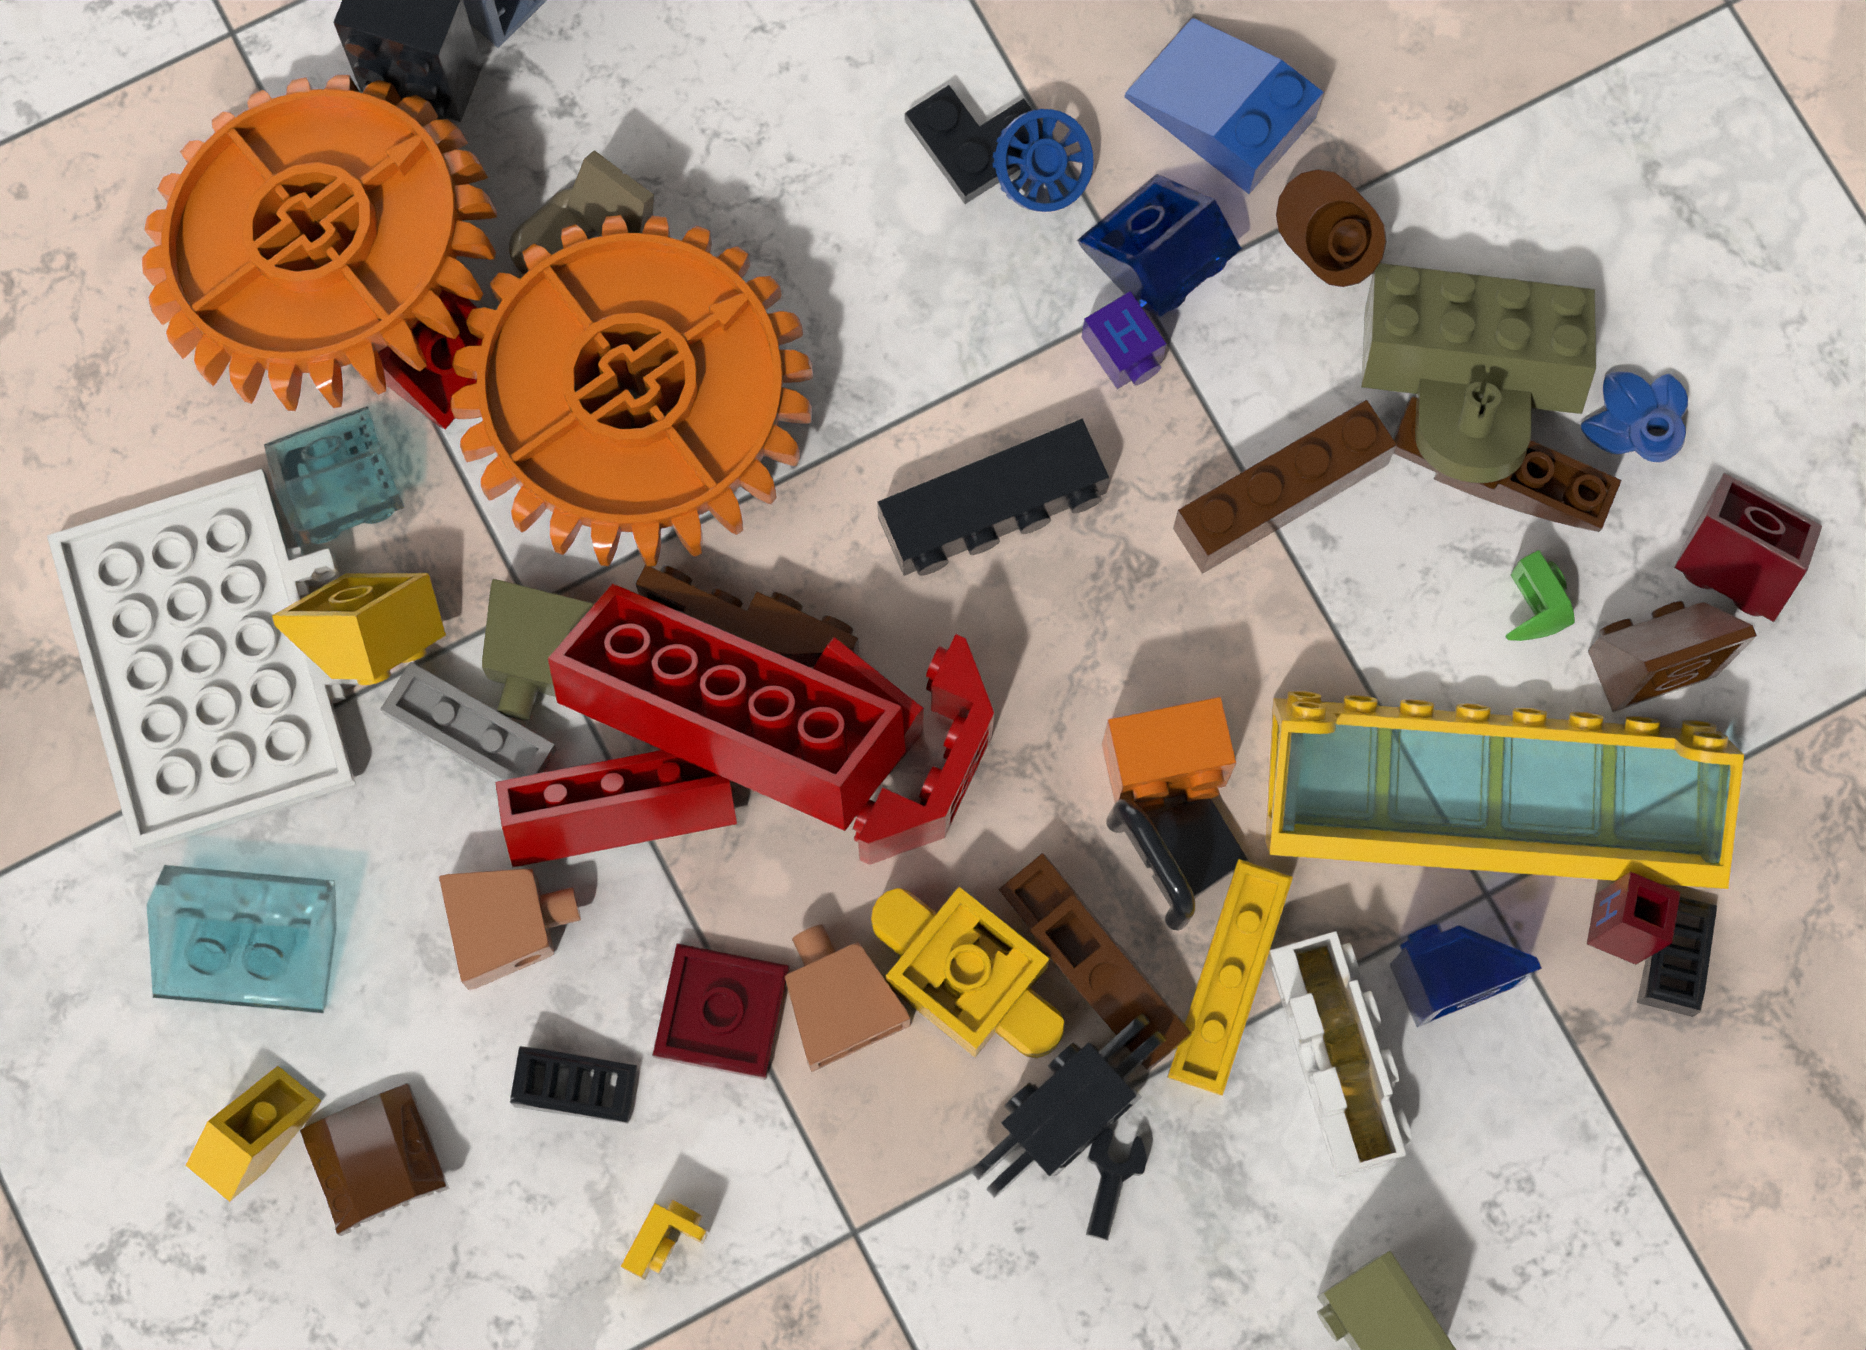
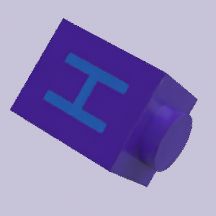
M1131 291L1084 318L1081 337L1116 389L1121 388L1130 381L1135 386L1140 385L1160 371V363L1163 362L1166 342Z

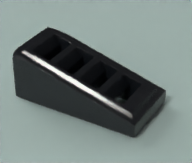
M1680 896L1677 912L1698 917L1700 922L1698 928L1676 923L1674 935L1696 940L1695 947L1692 949L1670 944L1645 959L1637 1003L1693 1017L1700 1013L1702 1009L1717 905ZM1664 954L1691 960L1690 970L1663 963ZM1661 975L1687 981L1686 991L1661 985Z
M520 1046L510 1104L515 1108L628 1124L638 1066ZM536 1064L546 1065L541 1096L531 1094ZM560 1068L570 1069L565 1100L555 1098ZM583 1071L594 1072L588 1104L578 1102ZM606 1074L617 1076L612 1108L601 1106Z

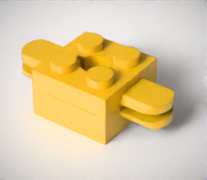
M961 887L956 889L938 913L913 893L901 888L886 891L877 899L872 909V928L880 940L901 956L886 975V982L899 997L975 1058L995 1033L1020 1053L1030 1058L1038 1059L1047 1056L1057 1048L1064 1030L1063 1017L1054 1006L1032 990V987L1048 968L1050 959Z

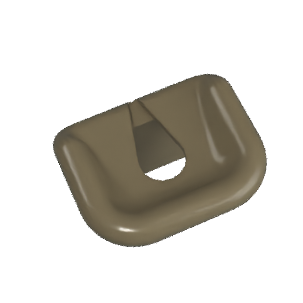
M594 150L584 158L573 188H567L555 194L546 204L515 229L509 240L510 258L515 267L525 275L528 270L522 251L536 244L544 247L551 255L563 249L561 240L562 229L574 224L579 226L586 235L594 231L602 235V225L608 216L621 215L626 223L628 233H642L645 223L653 216L654 194L629 175L623 174L621 169Z

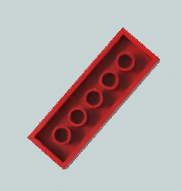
M613 583L548 657L558 704L843 831H846L906 752L901 706Z

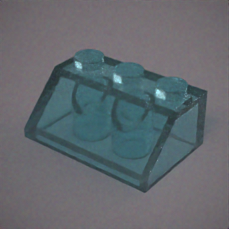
M164 865L147 902L153 998L324 1013L337 928L335 880Z

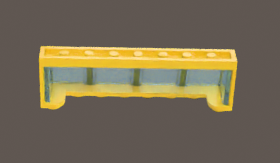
M1290 691L1287 694V699L1273 698L1265 838L1269 855L1613 881L1620 879L1631 871L1660 884L1719 889L1729 888L1744 754L1728 739V736L1724 735L1721 731H1716V724L1705 721L1685 720L1682 721V728L1660 727V720L1643 716L1626 717L1625 724L1604 723L1602 715L1589 712L1569 713V720L1547 718L1546 711L1534 708H1514L1512 716L1490 714V707L1469 703L1457 704L1456 711L1434 710V703L1416 699H1404L1400 701V707L1377 706L1378 699L1362 695L1344 696L1343 703L1322 702L1320 694L1307 691Z

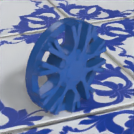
M1037 109L1019 115L1001 131V135L996 141L998 142L996 152H993V168L996 169L1001 185L1000 189L1006 193L1009 199H1012L1020 207L1028 210L1052 212L1069 206L1082 195L1090 181L1094 159L1089 137L1075 119L1058 110ZM1037 118H1043V139H1039ZM1057 121L1070 129L1060 142L1053 140L1052 134ZM1023 125L1029 133V142L1027 144H1022L1014 136ZM1079 142L1081 150L1067 155L1064 147ZM1008 146L1022 150L1020 158L1006 155ZM1067 162L1082 163L1078 181L1066 175ZM1006 165H1019L1021 173L1018 178L1013 181L1010 180ZM1027 178L1032 180V183L1023 196L1019 190ZM1057 179L1069 192L1064 197L1054 183ZM1042 183L1048 189L1050 203L1036 202L1037 191Z

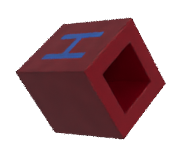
M1630 871L1595 894L1587 945L1635 965L1639 964L1672 944L1681 892Z

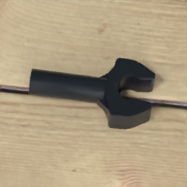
M1110 1128L1106 1129L1092 1143L1087 1157L1088 1162L1097 1167L1101 1177L1086 1235L1105 1241L1109 1239L1123 1182L1133 1175L1141 1176L1145 1171L1147 1163L1145 1147L1142 1138L1139 1136L1134 1139L1129 1151V1159L1126 1162L1116 1163L1112 1161L1108 1154L1113 1134Z

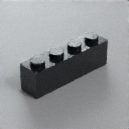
M1082 418L877 501L878 519L903 576L917 571L919 576H924L942 569L949 563V557L968 550L970 555H976L995 547L1000 542L999 537L1019 529L1021 534L1037 531L1051 522L1050 516L1070 508L1072 513H1080L1096 506L1102 501L1101 495L1107 492L1109 475Z

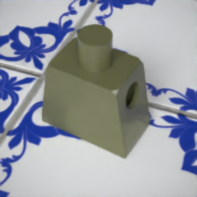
M497 579L492 580L482 669L488 679L505 684L497 708L499 713L519 720H530L537 693L556 697L548 657L592 608L593 603Z

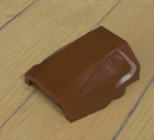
M408 1083L370 1097L300 1130L335 1223L336 1233L339 1236L352 1232V1227L358 1228L361 1226L360 1223L368 1222L376 1216H385V1212L400 1205L408 1206L410 1205L409 1202L414 1199L433 1195L434 1191L441 1193L450 1189L432 1138L411 1086Z

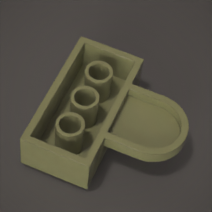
M1383 263L1378 265L1372 275L1364 313L1361 387L1416 394V444L1423 458L1437 471L1448 477L1470 483H1488L1504 479L1513 474L1525 459L1531 439V408L1576 414L1583 413L1596 370L1595 289Z

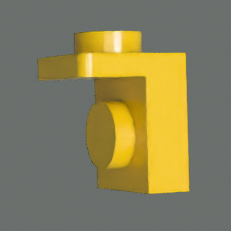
M674 1200L671 1201L667 1209L654 1203L621 1267L643 1280L646 1279L650 1269L660 1274L676 1242L668 1238L672 1228L703 1244L708 1236V1232L698 1226L703 1216Z

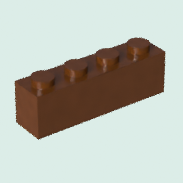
M1365 400L1178 509L1173 530L1203 574L1387 466L1397 444L1368 400Z

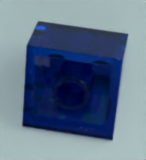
M1159 174L1152 177L1077 240L1083 251L1124 294L1131 291L1142 308L1160 317L1179 307L1190 292L1207 278L1221 272L1226 263L1242 250L1214 198Z
M1440 923L1427 926L1408 935V941L1399 945L1401 952L1389 964L1416 1027L1519 987L1542 969L1535 956L1460 925L1443 931Z

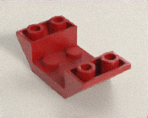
M955 634L948 649L942 646L937 648L926 673V677L929 678L926 690L931 692V711L953 720L943 744L946 747L943 759L946 760L942 770L935 766L931 768L919 795L922 798L920 804L883 787L876 802L868 800L857 815L853 830L856 831L854 841L858 842L859 859L869 865L946 837L992 739L994 710L967 639L958 634Z

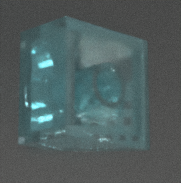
M368 406L264 444L274 491L299 547L309 543H326L335 539L346 529L362 523L375 524L388 519L395 511L405 508L398 484Z

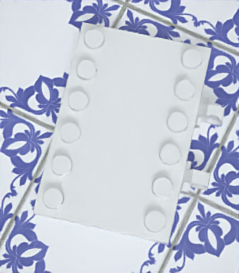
M263 469L47 535L130 843L135 852H144L356 784L333 703L346 699L343 689L358 685L357 680L331 679L275 627L272 615L309 595L308 586H318L335 580L341 576L335 555L331 552L330 548L305 556L301 547L288 549L269 481Z

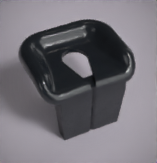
M1211 798L1192 802L1186 801L1150 818L1142 807L1133 800L1121 799L1114 804L1106 819L1107 827L1111 831L1126 833L1146 868L1153 870L1152 878L1170 906L1165 915V922L1172 930L1179 931L1188 925L1195 913V899L1234 872L1238 859L1246 862L1248 860Z

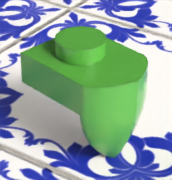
M1540 550L1521 559L1510 575L1535 616L1506 634V639L1524 641L1543 638L1556 634L1575 624L1573 607L1565 593L1567 583L1559 567L1553 561L1546 562Z

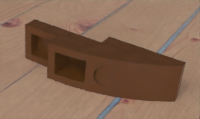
M1411 397L1393 436V440L1397 444L1393 454L1436 472L1434 480L1486 501L1564 525L1596 532L1602 530L1621 484V479L1532 440L1529 442L1522 465L1513 474L1504 479L1488 483H1470L1448 477L1433 468L1423 458L1415 440L1416 398Z
M645 564L636 582L638 594L808 667L815 666L826 646L834 637L856 655L859 653V638L852 635L854 630L851 626L832 616L824 615L822 620L803 613L801 612L803 606L798 601L779 592H773L771 597H768L756 591L746 611L741 608L743 603L737 597L716 588L712 590L711 594L691 585L693 580L688 575L670 566L663 565L659 571Z
M1041 853L998 889L1030 928L1029 932L1116 1036L1142 1013L1151 1021L1126 1046L1131 1053L1157 1031H1160L1167 1040L1142 1063L1146 1070H1151L1193 1035L1133 959L1114 940L1045 854Z

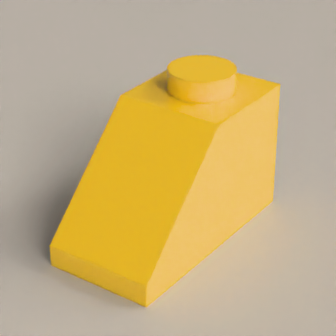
M276 1066L207 1121L185 1166L230 1202L267 1171L318 1109L321 1100L282 1068Z

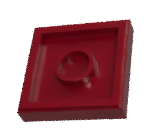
M676 943L652 1054L653 1058L766 1080L786 987L785 976L789 973V965Z

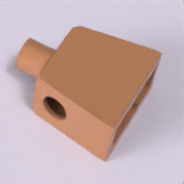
M532 869L457 873L439 876L460 979L468 990L479 988L554 955V948L549 928L581 921L574 888L571 887L541 894L538 878Z
M823 924L808 928L792 938L804 967L787 974L785 980L811 1072L910 1027V1017L906 1009L858 942L835 951Z

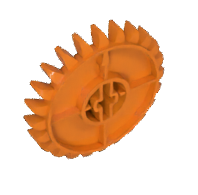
M335 75L327 82L325 89H313L305 77L292 80L287 86L286 95L272 99L264 90L250 95L248 99L247 111L236 117L229 112L223 111L213 118L212 128L215 133L205 143L199 140L189 141L180 151L187 162L182 173H171L164 176L157 188L166 200L167 207L166 209L155 210L147 216L144 230L154 244L158 246L150 248L142 257L143 274L155 286L148 297L151 311L162 325L169 322L166 331L168 342L182 359L187 357L195 348L194 362L196 368L212 386L217 383L230 362V381L244 402L253 403L265 370H268V378L272 390L287 411H296L303 373L310 374L317 389L333 408L342 407L343 380L341 367L352 364L360 377L378 395L386 392V380L378 351L389 346L403 361L414 369L421 371L427 366L426 359L419 342L411 331V328L418 321L449 338L455 339L460 333L455 321L438 297L441 291L444 290L454 295L480 301L484 294L472 273L456 258L457 256L475 259H495L496 251L485 233L473 224L462 221L497 218V210L490 197L482 189L469 185L470 183L487 179L486 171L478 157L472 152L458 150L467 145L468 142L456 124L448 119L436 120L438 115L432 104L418 95L401 100L394 85L391 83L377 80L368 84L363 93H360L350 75Z
M621 215L606 217L602 225V236L588 239L585 232L576 224L563 228L561 235L563 249L551 255L544 247L533 244L522 251L528 272L521 279L509 273H498L490 282L492 292L498 302H500L497 310L486 307L472 309L466 319L470 333L483 340L482 346H467L457 350L452 365L458 376L477 379V384L465 386L453 394L451 410L455 419L482 417L483 421L470 427L462 436L460 441L461 451L466 462L482 459L493 453L497 454V457L487 465L481 477V488L487 499L491 501L506 493L516 484L521 487L514 498L511 510L515 528L523 533L532 526L546 509L553 512L550 520V539L556 553L564 555L574 542L581 526L584 525L591 527V539L599 564L609 567L618 548L621 532H633L637 549L644 563L652 567L656 566L659 560L661 529L673 526L688 552L694 557L698 556L703 552V532L699 515L710 511L720 524L731 533L738 535L743 531L742 515L738 500L734 495V492L739 487H742L765 503L772 504L776 500L774 481L767 468L761 463L763 456L791 466H797L799 463L800 451L797 442L787 431L777 425L778 421L809 424L812 421V406L808 399L797 391L783 387V383H795L813 379L812 362L807 355L796 350L779 349L780 345L792 342L803 336L800 319L794 313L785 311L767 314L766 309L774 305L781 298V287L778 282L771 276L756 277L745 282L742 278L750 267L749 254L736 246L726 249L716 258L710 254L712 247L710 230L700 226H695L687 231L681 241L670 237L667 217L651 216L645 223L642 233H628L626 223ZM634 389L639 398L634 399L628 390Z

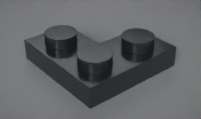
M950 85L905 112V123L963 203L967 204L1000 183L996 169L993 168V152H996L998 144L996 141L1000 137L1001 131L1019 115L1032 111V109L1023 98L979 126ZM1037 118L1039 139H1043V124ZM1023 125L1014 136L1022 144H1027L1029 142V133ZM1008 146L1006 155L1020 158L1022 150ZM1017 164L1006 165L1009 176L1020 170Z

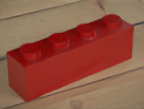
M664 750L495 782L501 827L512 868L737 824L730 780Z

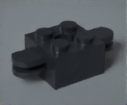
M1144 1013L1136 1017L1101 1050L1089 1042L1081 1049L1078 1044L1073 1042L1048 1065L1054 1075L1038 1088L1035 1083L1033 1085L1028 1083L1004 1105L1011 1114L1001 1123L1010 1134L971 1170V1173L979 1181L1019 1145L1026 1151L987 1187L986 1190L993 1198L1002 1193L1034 1162H1037L1048 1176H1057L1089 1147L1096 1138L1142 1098L1126 1078L1167 1040L1160 1031H1157L1117 1068L1110 1061L1150 1024L1151 1021Z

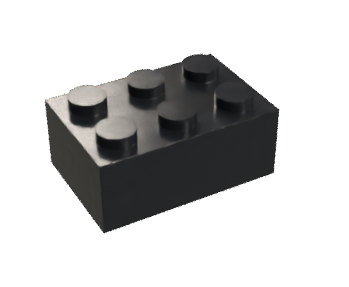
M342 0L333 23L360 91L363 93L367 85L377 80L385 81L394 85L401 100L418 95L429 101L438 115L436 120H443L446 117L461 122L483 67L463 0Z

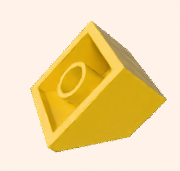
M345 573L272 615L275 627L331 679H355L359 685H372L388 679L391 676V669L401 663L422 658L427 654L426 648L446 636L429 573Z

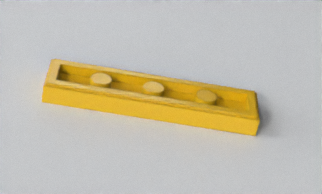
M1238 859L1184 1023L1193 1035L1176 1048L1167 1078L1223 1096L1290 889L1292 876Z

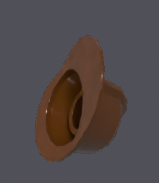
M1320 169L1307 171L1299 174L1287 183L1278 199L1276 220L1279 233L1291 250L1318 278L1328 285L1348 287L1361 283L1373 274L1383 259L1387 239L1385 225L1371 204L1347 180L1335 172Z

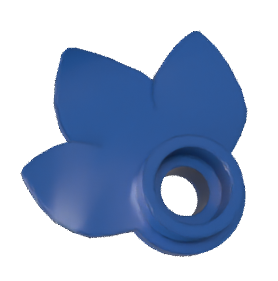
M1612 372L1605 376L1603 399L1607 410L1581 423V430L1585 437L1601 450L1610 454H1624L1635 451L1643 459L1650 462H1664L1676 455L1682 449L1686 437L1685 425L1681 419L1688 407V397L1683 385L1671 374L1659 377L1651 385L1642 377L1631 372ZM1662 429L1667 431V433L1663 436H1653L1648 431Z

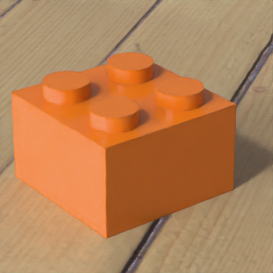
M1221 697L1108 719L1102 740V749L1114 802L1116 803L1121 799H1131L1139 804L1145 812L1163 807V799L1185 795L1186 801L1192 802L1218 796L1220 794L1219 788L1226 787L1236 765Z

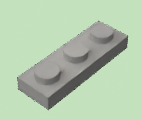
M412 662L408 664L381 707V711L386 716L499 781L542 773L557 750L555 744Z

